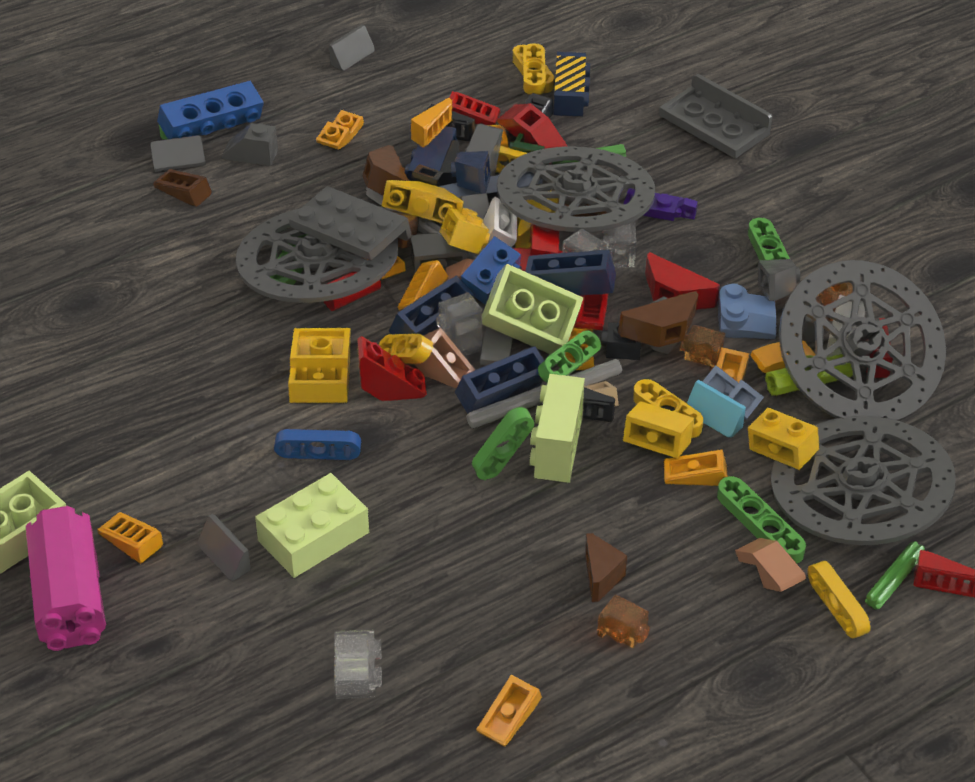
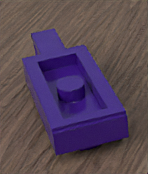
M628 189L623 204L630 202L635 194V189ZM655 193L651 208L643 216L674 221L675 218L679 217L694 220L698 201Z

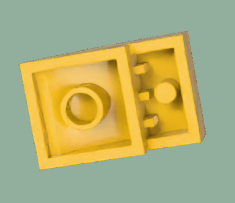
M294 328L288 382L290 403H347L350 370V328Z

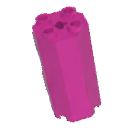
M69 506L41 510L36 515L37 520L33 524L30 521L25 526L34 618L39 641L47 643V648L53 651L95 644L100 639L106 622L90 516L83 512L82 516L75 514V509Z

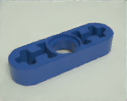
M284 429L276 434L274 451L283 458L352 460L360 454L361 437L352 431ZM312 442H321V443H323L325 446H324V447H315V446H312L310 443H312Z

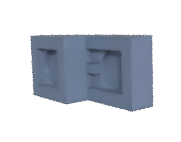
M717 365L702 381L746 407L745 420L764 398L742 379L738 383Z

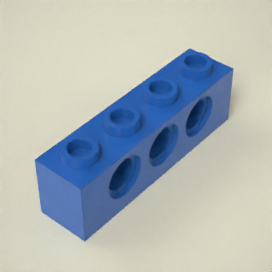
M247 81L162 104L159 108L157 122L167 139L207 135L217 130L229 129L235 125L254 122L260 119L264 102L252 82Z

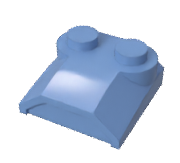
M728 284L721 288L718 295L720 337L776 338L775 301H769L766 296L749 294L744 287L738 284Z

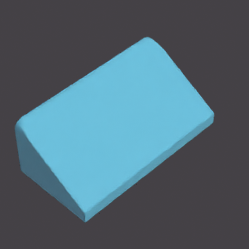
M697 380L687 404L702 414L704 424L726 437L732 438L743 428L746 407L704 382Z

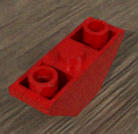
M531 103L515 104L497 119V122L516 138L519 133L524 134L525 143L545 146L544 149L567 146L549 117Z
M651 252L647 254L645 277L653 301L662 297L669 299L696 291L699 294L696 310L716 307L720 284Z
M363 336L357 339L361 389L381 401L424 398L427 395L425 377L419 369L412 368L398 356L391 355L377 343L371 342Z

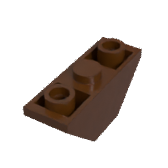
M387 145L368 153L362 175L367 188L384 195L387 180L410 181L393 146Z
M694 291L622 311L618 333L621 337L655 347L683 341L695 316L699 294Z

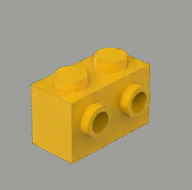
M448 207L439 231L449 245L478 255L481 249L485 248L488 244L490 236L488 233L489 229L483 223V219L477 217V212L467 208L459 211Z
M640 401L626 415L623 441L678 459L691 443L695 418Z
M767 408L748 427L750 450L798 470L819 450L818 427L771 408Z

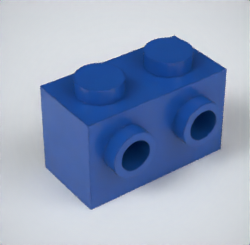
M494 236L461 275V281L475 294L474 297L486 305L497 274L502 268L509 264L521 270V254Z

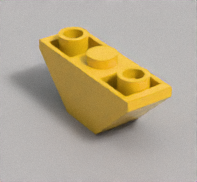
M387 180L381 206L443 223L448 207L462 211L464 201L445 188L420 181Z

